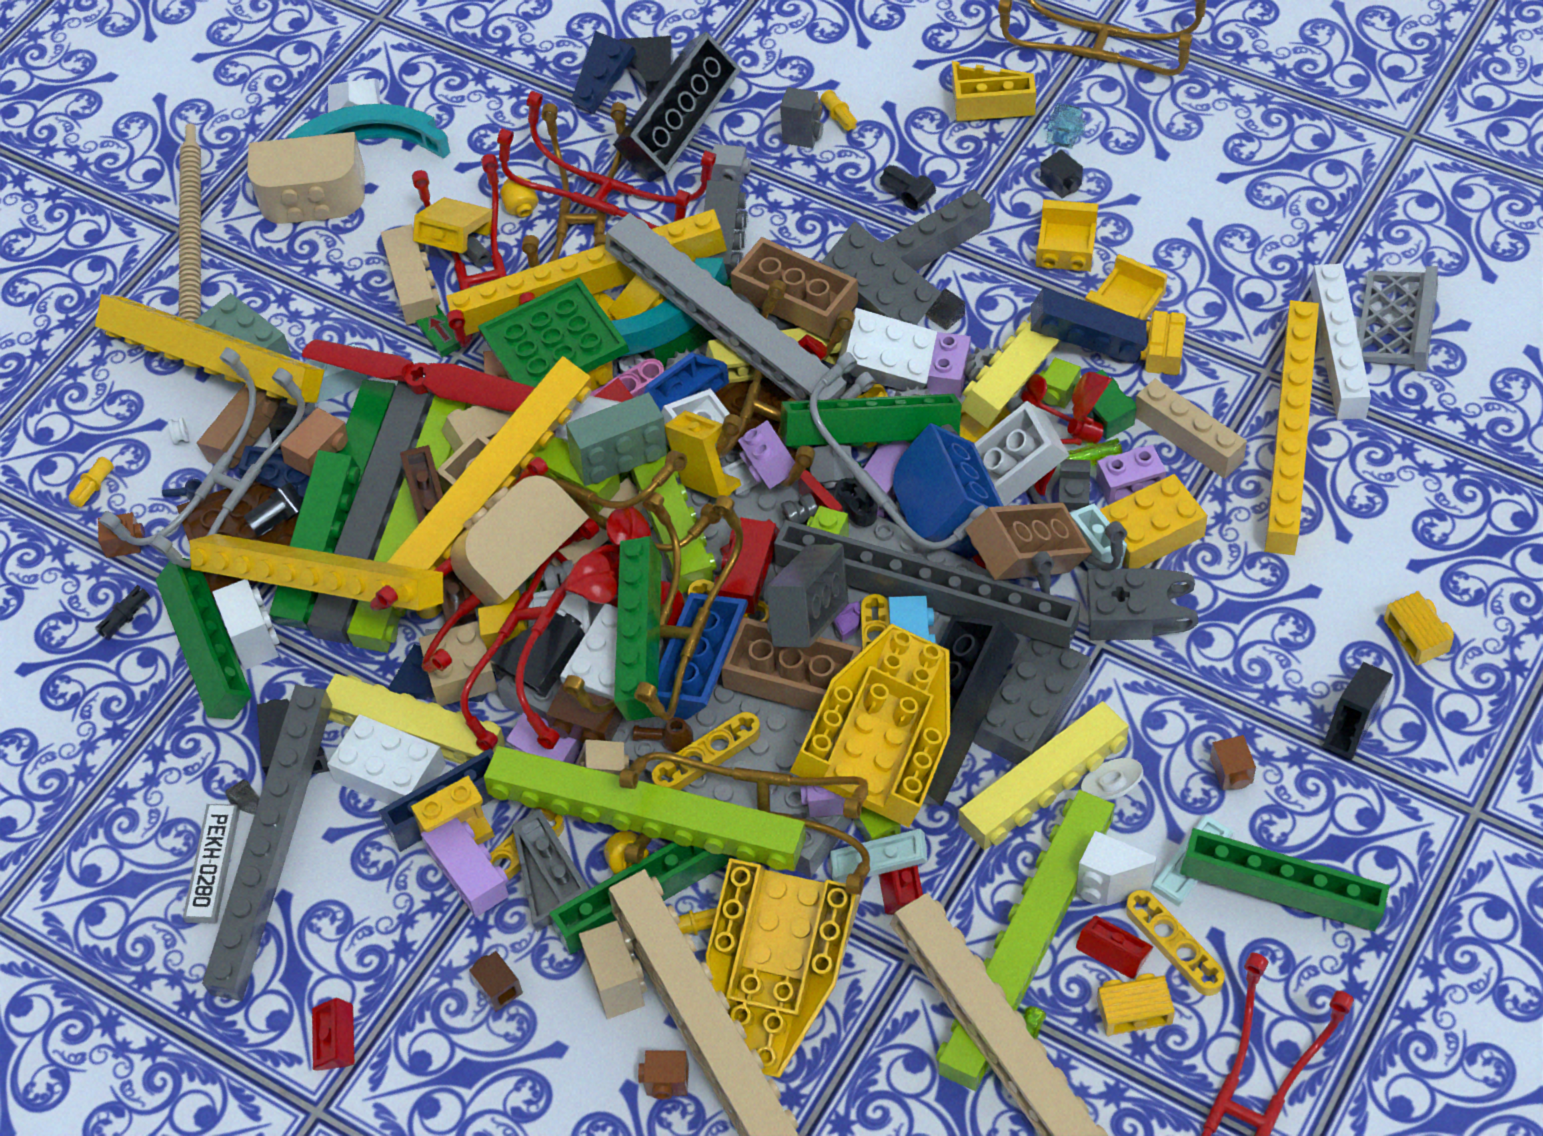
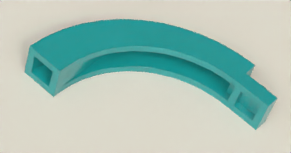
M364 104L341 108L320 115L287 135V139L355 132L357 141L372 138L400 139L417 144L442 159L450 154L448 137L444 131L437 129L433 116L400 105Z
M723 258L695 259L696 265L701 269L707 270L715 280L726 286L728 277ZM669 299L641 314L611 321L626 341L630 351L622 356L644 352L661 346L681 336L698 323Z

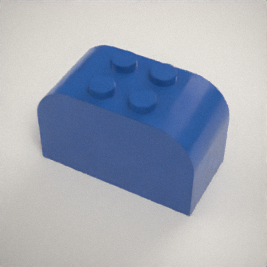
M928 424L903 453L896 465L893 475V488L900 503L899 507L906 517L908 526L925 540L940 542L954 534L953 531L969 518L972 511L981 505L986 509L988 507L1004 506L975 444L935 424ZM969 535L961 541L958 540L949 547L944 548L965 558L973 557L979 553L972 545Z

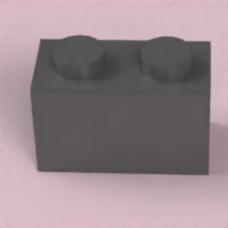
M787 87L780 104L783 143L813 149L817 138L820 139L823 134V123H820L822 104H819L818 92Z

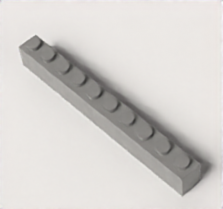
M628 213L606 232L605 249L795 400H810L813 389L821 381L820 378L830 370L821 363L816 355L810 354L803 349L794 338L784 334L771 320H766L755 311L752 305L743 302L729 287L720 284L707 270L701 269L692 262L687 254L678 251L665 237L659 236L650 229L643 220ZM840 376L829 387L827 385L818 396V400L840 399V396L844 394L847 382Z

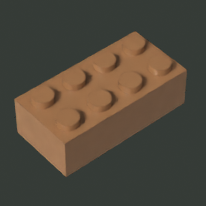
M763 237L757 241L730 273L733 293L743 294L754 306L762 309L768 296L767 291L770 282L777 279L783 281L787 287L785 295L781 300L777 301L771 314L826 339L830 338L837 325L839 312L842 310L852 311L858 303V279Z
M1063 502L988 507L965 528L971 538L972 545L978 550L986 564L987 571L993 576L994 580L1038 576V571L1032 564V559L1037 553L1046 551L1054 560V567L1050 571L1051 575L1069 573L1092 553L1091 548Z
M743 617L721 670L723 686L734 691L817 712L831 680L862 652V647L823 637H818L809 648L773 647L772 635L768 634L767 623Z

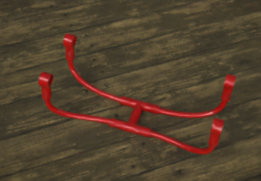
M531 91L527 98V106H529L528 122L530 123V132L535 145L542 154L556 165L586 178V181L600 185L601 187L595 196L590 197L576 191L572 193L537 184L516 176L510 171L507 163L510 159V145L514 138V132L502 128L497 137V143L500 144L499 160L501 161V167L504 174L511 181L530 189L566 197L577 204L623 218L628 212L619 209V206L604 202L611 190L629 196L635 195L654 201L674 203L676 205L674 221L684 219L688 203L698 199L706 191L707 180H711L717 156L716 153L705 150L700 162L702 166L700 188L693 194L679 189L676 196L649 193L616 179L592 171L581 170L556 157L541 142L536 124L539 120V109L542 104L543 94ZM643 220L650 229L659 227L646 220Z
M493 154L484 155L481 158V164L492 189L490 235L491 259L494 270L468 276L465 264L461 261L459 253L450 251L455 262L454 268L460 291L507 276L497 243L499 179L497 170L499 165L496 156ZM424 170L415 171L412 174L413 185L418 189L420 200L425 208L431 205L428 189L430 184L429 177ZM531 292L523 293L519 297V303L522 305L536 297ZM458 309L448 312V324L453 329L455 339L462 348L469 347L473 333L469 335L465 333L463 312Z
M535 457L527 464V468L522 471L521 476L513 486L524 478L543 476L548 471L547 463L542 458ZM588 518L555 551L575 542H581L584 539L591 540L600 531L598 524L593 519ZM450 557L433 570L443 572V578L451 571L454 572ZM389 585L383 586L376 592V597L371 600L370 608L373 611H380L392 607L391 605L398 600L396 591ZM469 588L468 590L472 594L458 606V610L446 621L428 647L422 661V669L425 672L444 671L452 663L451 656L444 649L440 648L437 651L436 649L451 627L463 615H467L481 603Z
M610 544L600 546L590 552L599 554L613 552L620 556V548ZM554 551L538 567L529 588L522 593L498 631V637L477 663L463 686L460 697L461 711L466 720V725L477 738L476 745L483 751L490 748L493 750L498 742V737L491 731L486 730L476 716H472L468 706L469 694L481 671L505 639L511 636L519 621L536 620L517 664L515 686L519 703L527 716L528 723L538 735L537 742L540 746L551 750L560 738L556 730L548 727L538 713L533 712L527 701L523 683L524 670L529 654L537 638L542 636L566 597L565 585L568 576L560 588L554 591L546 606L528 608L534 599L533 594L550 561L556 558L562 564L563 561L568 560L559 551Z
M1254 952L1250 953L1244 964V968L1248 971L1246 976L1248 984L1238 1053L1230 1074H1227L1207 1116L1201 1136H1211L1212 1133H1215L1225 1113L1256 1127L1257 1130L1254 1136H1270L1284 1106V1097L1306 1064L1329 1039L1339 1023L1344 1020L1345 1014L1350 1012L1354 998L1344 991L1337 990L1334 992L1329 1006L1332 1008L1331 1021L1288 1073L1276 1095L1272 1096L1264 1115L1257 1113L1231 1100L1240 1081L1238 1077L1248 1049L1256 984L1260 981V977L1264 974L1269 964V961L1263 955Z

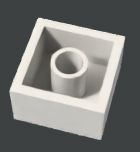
M244 579L213 591L223 621L244 670L279 657L275 645L280 644L258 588L251 589L248 580Z

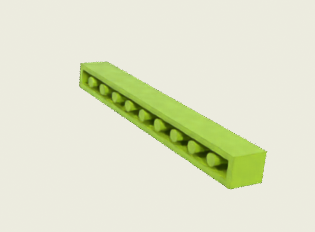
M434 396L415 448L426 445L430 446L436 470L455 453L441 431L447 420L446 417L454 410L462 409L464 411L471 408L473 404ZM404 477L374 561L387 563L419 525L406 477ZM359 600L347 631L353 646L388 653L391 643H394L397 639L400 617H404L407 608H404L402 612L393 606L384 610L373 611L370 608L371 602Z
M497 746L484 775L487 793L499 800L509 799L521 802L530 808L541 807L552 810L558 815L568 814L580 817L590 823L600 822L612 825L621 831L632 830L643 833L653 839L660 837L674 841L681 846L691 845L706 849L713 854L723 853L735 856L745 862L755 861L767 864L776 870L786 869L795 871L806 840L805 821L639 780L636 789L621 788L619 785V775L502 746Z
M1080 789L1074 800L1069 798L1062 812V816L1065 818L1061 825L1055 824L1049 837L1050 847L1047 851L1042 850L1035 865V868L1038 870L1034 878L1029 876L1025 881L1021 893L1024 897L1020 905L1015 903L1011 908L1008 916L1010 924L1006 931L1001 930L994 943L996 951L992 959L987 957L984 961L987 975L993 983L996 982L1002 987L1006 995V1001L1013 1011L1018 1010L1076 895L1079 862L1095 831L1106 835L1114 818V803ZM955 1017L950 1029L953 1034L948 1043L942 1042L936 1055V1060L939 1061V1075L976 1092L989 1067V1063Z

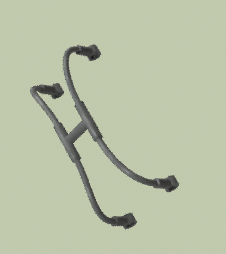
M1013 397L1007 402L1006 408L1011 414L1024 402L1020 397ZM950 424L941 426V428L958 435ZM1034 485L1028 488L1036 504L1047 503L1040 498ZM1118 521L1111 522L1105 528V535L1110 540L1113 561L1106 563L1091 555L1084 560L1103 570H1114L1119 566L1123 556V540L1127 536V531ZM1042 551L1033 557L1032 564L1038 571V576L1036 577L1041 592L1050 594V571L1054 567V560L1046 551Z

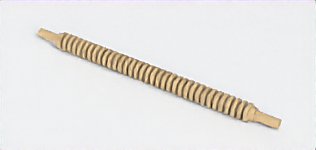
M190 123L185 126V142L180 147L178 317L193 322L201 316V148L196 142V126Z

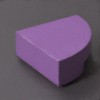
M859 601L848 604L833 621L842 641L851 637L860 625L861 608Z

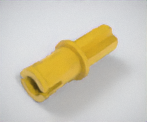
M833 90L825 91L821 95L820 102L830 111L831 118L837 120L846 131L856 129L857 119L849 111L848 104L841 101Z
M98 457L90 470L80 476L81 481L69 494V502L76 507H82L94 491L101 489V483L114 469L112 462L105 457Z
M717 907L696 913L689 910L688 914L678 916L680 923L677 925L683 935L694 933L697 936V931L712 928Z

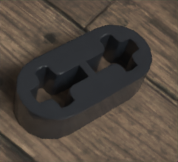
M852 478L839 480L835 488V499L843 507V511L848 514L849 519L858 526L866 527L874 524L877 520L878 505L857 480Z

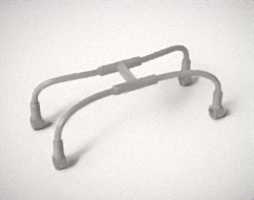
M228 347L224 349L219 358L230 366L240 378H244L249 390L248 410L233 444L227 453H223L200 487H198L194 493L195 497L168 526L146 538L131 536L130 531L120 523L121 520L109 511H105L99 519L102 525L113 531L121 540L139 546L151 544L153 548L164 554L173 564L183 568H191V560H183L182 555L165 536L177 528L190 515L199 502L207 497L217 483L233 491L222 505L223 509L217 516L207 536L216 534L228 513L234 510L260 474L264 463L296 428L305 410L304 398L301 395V390L292 380L293 376L285 369L279 367L272 376V379L282 386L292 398L296 399L298 407L294 418L257 462L251 464L240 481L223 474L234 459L233 455L246 436L256 408V388L249 370L241 362L240 355Z
M850 352L844 353L838 358L836 364L820 378L821 381L812 391L810 412L816 427L828 444L846 463L847 469L855 479H857L879 507L884 508L889 516L914 542L922 547L938 550L949 547L958 540L961 541L968 535L965 528L986 510L983 505L973 510L969 518L953 531L954 534L940 542L925 540L908 526V522L900 514L897 505L893 503L891 498L871 477L867 470H863L857 461L849 457L840 446L842 443L838 444L823 424L817 409V400L820 392L826 385L829 387L843 373H848L857 365V360ZM869 372L862 373L855 380V384L840 396V399L856 398L862 392L871 389L876 382Z

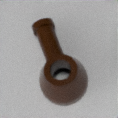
M679 717L670 719L664 728L634 725L633 741H662L667 750L675 753L694 741L690 725ZM675 728H681L680 731H673Z

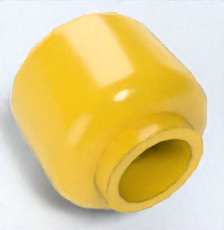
M518 176V177H520V178H522V179H524V180H527V181H530V182H531V180H529V179H527V178H523L522 176ZM509 178L505 180L500 189V196L508 214L518 215L521 218L527 217L533 213V210L538 205L539 199L534 189L521 186Z
M631 831L615 833L605 844L604 857L615 875L635 864L625 861L627 844L634 843L639 835ZM647 847L644 850L643 859L649 856Z

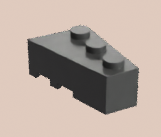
M541 809L512 825L532 923L536 932L552 924L549 912L589 890Z

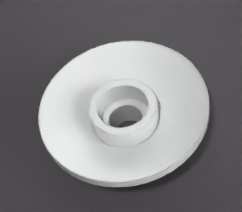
M1131 758L1107 761L1097 770L1089 772L1085 776L1081 789L1104 800L1120 798L1140 782L1143 777V768L1140 762Z

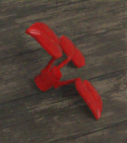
M1087 372L1082 375L1072 394V402L1074 404L1072 408L1073 418L1041 402L1047 391V382L1041 375H1031L1019 397L1024 403L1028 401L1037 408L1039 407L1069 422L1068 433L1071 434L1072 438L1060 439L1063 444H1076L1080 446L1082 442L1096 445L1103 435V425L1087 417V415L1112 379L1095 372ZM1056 467L1033 484L1040 495L1045 496L1047 484L1053 476Z
M633 506L626 509H615L607 519V535L610 541L618 548H620V541L647 536L651 537L648 522ZM592 552L582 556L573 566L568 576L565 590L578 594L596 604L610 602L616 594L618 595L619 570L617 568L619 567L620 557L610 566L606 557L599 553ZM661 581V606L666 602L671 583ZM678 589L672 605L673 611L667 625L671 626L677 625L685 606L683 596Z

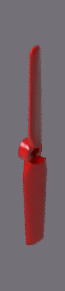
M319 339L310 341L304 347L301 355L304 358L375 378L404 381L415 394L431 392L439 398L515 412L535 389V387L456 364L429 363L428 365L422 362L414 364L412 361L399 355Z

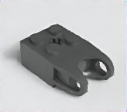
M1151 568L1088 569L1086 593L1089 641L1151 640L1152 636L1185 632L1193 629L1199 622L1197 612L1184 606H1178L1170 600L1191 593L1195 587L1194 577L1182 571ZM1185 582V583H1187V584H1184V585H1176L1175 583ZM1179 619H1190L1187 621H1177Z

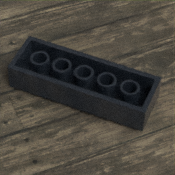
M707 31L690 40L619 135L613 146L648 182L667 174L739 74L741 68Z
M953 615L941 638L939 646L949 650L950 736L923 803L943 806L1018 647L1020 640L1001 621Z

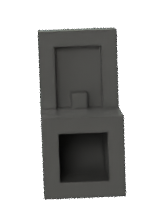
M1065 459L1060 463L1059 503L1063 502L1067 510H1078L1089 505L1090 460Z

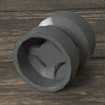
M810 493L802 495L799 501L793 502L788 500L781 503L784 520L799 524L808 522L810 516L814 517L818 510L816 502Z

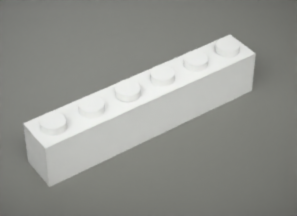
M1343 263L1314 265L1310 289L1313 303H1319L1317 324L1337 420L1366 418L1371 394Z

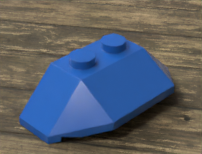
M691 352L649 382L638 393V396L649 392L659 410L662 411L664 405L711 389L716 393L729 383L727 364L723 361Z

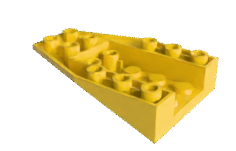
M894 624L889 625L831 680L791 767L790 773L799 777L809 778L862 777L868 782V796L862 806L909 828L922 806L950 736L949 650ZM824 785L820 787L846 798L852 797L859 785Z
M729 858L706 952V965L713 976V980L710 982L716 992L721 990L729 1003L730 1009L727 1012L732 1021L738 1019L747 1035L744 1041L750 1051L755 1049L764 1064V1068L761 1069L763 1075L780 1078L837 984L861 895L846 893V883L827 879L825 883L765 870L762 865Z

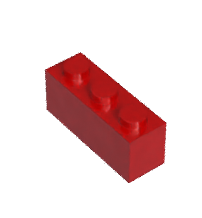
M741 517L743 531L742 550L734 568L717 596L746 599L748 605L745 613L755 614L775 551L774 543L777 538L776 523ZM732 529L729 539L730 551L725 552L722 558V570L725 568L735 546L736 535L734 529Z

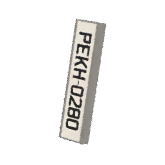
M206 805L183 913L185 923L217 924L240 813L238 805Z

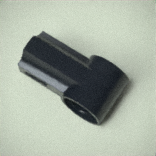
M889 164L880 177V185L900 196L906 207L913 211H917L936 193V187L928 177L920 175L916 178L895 165Z
M291 482L273 492L268 500L245 514L244 518L259 537L283 520L287 521L299 514L303 499Z

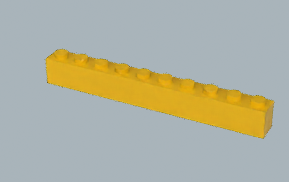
M714 209L652 229L659 236L665 237L678 251L687 254L692 262L696 258H706L727 251ZM604 244L446 295L450 311L458 309L463 312L465 318L464 330L466 335L478 332L479 325L520 306L519 297L523 293L531 292L537 298L579 277L590 293L595 294L629 283L636 273L605 249Z
M101 294L95 327L105 330V335L115 338L125 337L124 342L133 345L144 344L145 350L156 353L162 351L166 358L174 360L184 359L185 365L197 368L203 366L206 373L213 375L224 374V379L231 382H245L244 378H240L230 366L219 358L224 349L228 347L240 355V360L249 370L256 390H267L266 395L282 399L286 397L288 398L287 403L298 406L296 399L292 398L282 386L272 379V376L280 367L293 376L292 380L301 390L304 402L317 403L324 369L126 297Z
M1290 300L1264 552L1295 555L1300 529L1319 303Z
M562 356L387 563L433 571L445 559L450 557L455 540L466 530L463 526L464 522L483 506L487 509L484 503L504 486L509 490L517 481L516 475L521 469L525 470L527 464L536 457L534 454L541 446L545 448L549 445L555 435L553 432L559 424L564 426L573 415L572 409L578 402L582 404L587 400L592 392L591 377ZM393 606L400 612H402V610L404 609L401 607Z
M212 534L189 540L192 570L371 602L376 597V592L383 586L389 585L398 595V600L391 606L418 611L444 603L443 572L221 534Z

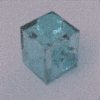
M1057 102L1047 125V143L1072 149L1078 135L1082 136L1085 130L1086 120H1082L1083 108Z

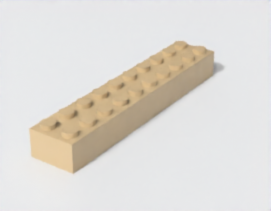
M644 869L610 887L611 910L622 930L626 931L631 938L637 957L738 1135L799 1136L796 1131L799 1125L790 1109L784 1111L778 1100L781 1098V1093L772 1078L766 1080L761 1069L764 1068V1064L755 1049L751 1051L748 1049L744 1041L747 1038L744 1028L738 1019L732 1021L727 1010L730 1009L725 995L721 990L718 992L714 990L710 982L713 980V976L704 961L699 963L694 954L697 951L695 944L688 933L684 935L681 933L677 925L680 923V919L673 906L669 905L666 907L661 897L664 895V892L657 878L653 877L650 879Z

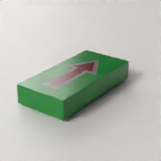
M436 305L437 315L415 320V324L441 358L458 350L461 346L455 339L453 329L449 327L446 315Z

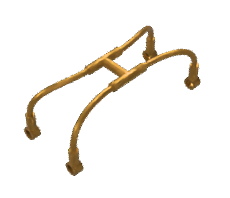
M1012 0L999 1V26L1005 39L1017 46L1072 52L1073 55L1113 63L1122 62L1158 74L1175 76L1182 73L1189 62L1193 35L1190 33L1198 28L1202 18L1205 16L1207 0H1195L1196 19L1193 24L1184 30L1172 33L1129 31V28L1088 20L1078 21L1058 15L1044 8L1035 0H1026L1035 10L1053 20L1082 28L1085 31L1098 33L1093 48L1076 44L1070 46L1030 42L1013 37L1008 31ZM1108 35L1125 39L1131 37L1146 40L1180 38L1178 45V62L1180 64L1176 69L1161 68L1133 58L1121 56L1120 53L1103 50Z
M621 102L612 104L610 113L611 118L615 120L618 137L626 127L627 107ZM547 103L542 107L541 117L546 121L547 131L551 137L555 156L563 160L557 139L558 128L556 119L558 108L552 103ZM618 150L607 176L613 179L622 158V154ZM558 166L563 190L569 191L567 172ZM563 197L558 217L557 242L549 262L558 259L564 239L567 237L568 224H595L594 248L604 245L606 242V235L604 233L607 214L596 211V213H570L571 201L569 198ZM534 235L525 236L522 242V251L527 254L530 268L540 265L538 258L539 239Z
M777 279L770 282L767 291L768 296L762 306L761 316L766 320L769 313L773 311L777 301L781 300L785 295L787 287L781 280ZM842 310L839 312L837 325L830 336L831 340L827 345V354L822 358L823 360H826L836 344L840 343L845 332L852 329L855 321V314L852 311ZM756 368L754 380L750 384L740 417L729 414L724 418L722 432L716 442V451L719 458L726 456L736 445L746 425L750 423L753 412L778 421L781 426V410L757 400L761 390L762 373ZM793 397L788 399V401H797ZM779 426V430H778L777 435H778V437L780 438V440L782 441V443L784 444V441H783V439H782V437H781V435H780V426ZM809 446L798 448L795 463L789 472V478L780 482L782 486H791L796 480L800 479L805 468L813 464L815 457L813 448Z
M675 450L670 451L666 456L665 465L652 478L651 484L637 496L625 501L606 500L587 489L563 479L557 480L547 474H544L543 477L555 481L569 496H572L577 505L589 518L598 524L599 528L606 530L608 518L599 515L592 504L611 509H626L637 505L652 494L658 486L661 487L675 471L685 469L687 456ZM708 503L702 507L700 518L688 530V535L679 541L680 549L688 545L693 539L696 540L710 524H717L722 516L713 511L714 505ZM654 542L658 551H673L672 543L661 544Z
M653 492L643 502L644 508L653 512L660 523L665 525L673 548L672 581L666 602L660 609V640L661 637L686 639L680 654L681 660L667 712L664 711L663 704L656 696L657 688L652 684L640 682L634 694V697L638 701L645 703L654 715L659 716V718L665 721L672 719L676 712L688 661L692 660L711 614L710 608L734 568L742 550L743 531L741 520L733 509L735 502L730 497L724 495L717 497L713 511L723 516L730 528L734 529L736 535L735 546L703 607L699 608L692 627L667 625L673 611L672 605L680 580V543L671 522V516L663 505L664 497L657 492ZM576 675L567 676L562 689L567 694L574 696L583 708H587L594 713H605L616 707L614 698L606 704L595 705L593 699L584 689L585 681Z
M667 752L647 753L641 758L635 759L629 769L623 768L621 770L619 785L621 788L636 789L640 774L646 768L647 762L652 760L671 761L707 772L733 777L734 780L756 783V810L805 821L806 828L835 836L850 844L859 852L862 862L858 864L853 874H848L845 889L848 894H862L864 881L870 871V855L864 845L851 835L829 825L797 818L793 814L772 812L770 810L769 785L790 787L791 785H859L852 797H846L843 806L844 817L859 819L862 804L868 796V782L864 778L857 776L792 777L791 774L738 767L730 769ZM641 833L634 843H628L625 849V861L640 864L643 860L644 850L652 838Z

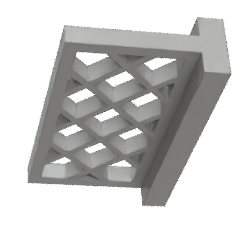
M1426 266L1425 273L1368 272L1358 337L1364 362L1415 364V371H1427L1438 291V266ZM1374 281H1387L1390 285L1379 290L1374 286ZM1407 282H1419V286L1411 291H1408L1402 285ZM1394 290L1403 295L1395 301L1390 300L1386 296ZM1378 300L1387 305L1378 312L1370 306ZM1410 301L1416 307L1406 313L1399 306ZM1391 311L1400 316L1391 323L1383 318V316ZM1378 321L1383 328L1373 333L1367 328L1372 323ZM1407 322L1412 329L1405 334L1396 329ZM1390 332L1397 339L1386 345L1379 338ZM1373 342L1381 348L1375 353L1363 352L1364 348ZM1404 344L1410 351L1409 354H1397L1393 349Z

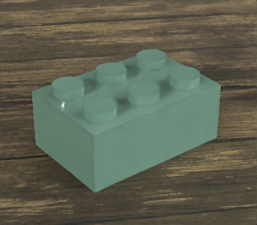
M232 293L228 294L193 321L288 357L291 356L284 333Z
M649 392L566 423L570 462L584 486L602 482L606 478L622 472H628L637 466L656 461L660 457L667 455L664 416Z

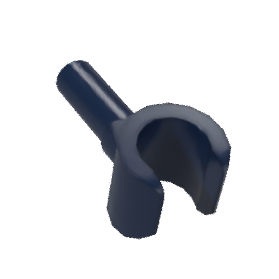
M190 479L186 482L185 487L163 489L162 495L163 497L187 496L192 501L195 497L194 493L201 485V481L199 479Z

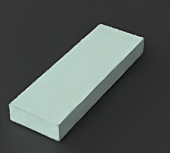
M1205 815L1196 826V829L1230 839L1233 836L1232 830L1208 815ZM1190 835L1153 882L1151 888L1152 891L1178 907L1199 881V879L1179 874Z
M921 828L861 843L870 855V871L867 877L927 863L925 833ZM852 846L830 851L833 881L846 883L848 874H853L858 864L862 862L861 855Z

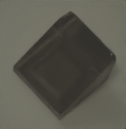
M945 288L927 311L926 317L947 331L965 315V301Z
M243 779L225 791L230 804L238 805L241 811L255 815L260 798L247 780Z

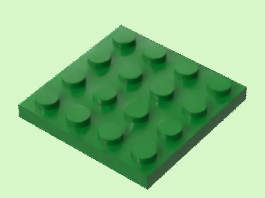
M579 277L478 326L481 336L510 380L535 388L562 356L585 373H588L630 352L626 341Z

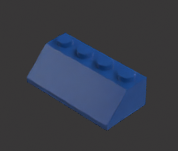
M690 592L676 626L692 627L698 610L703 607L708 595ZM716 596L710 608L711 614L692 660L688 661L678 705L673 718L679 717L683 720H688L707 707L747 608L748 601L746 599ZM671 638L659 665L658 699L663 704L665 712H667L676 673L681 660L680 654L686 639Z

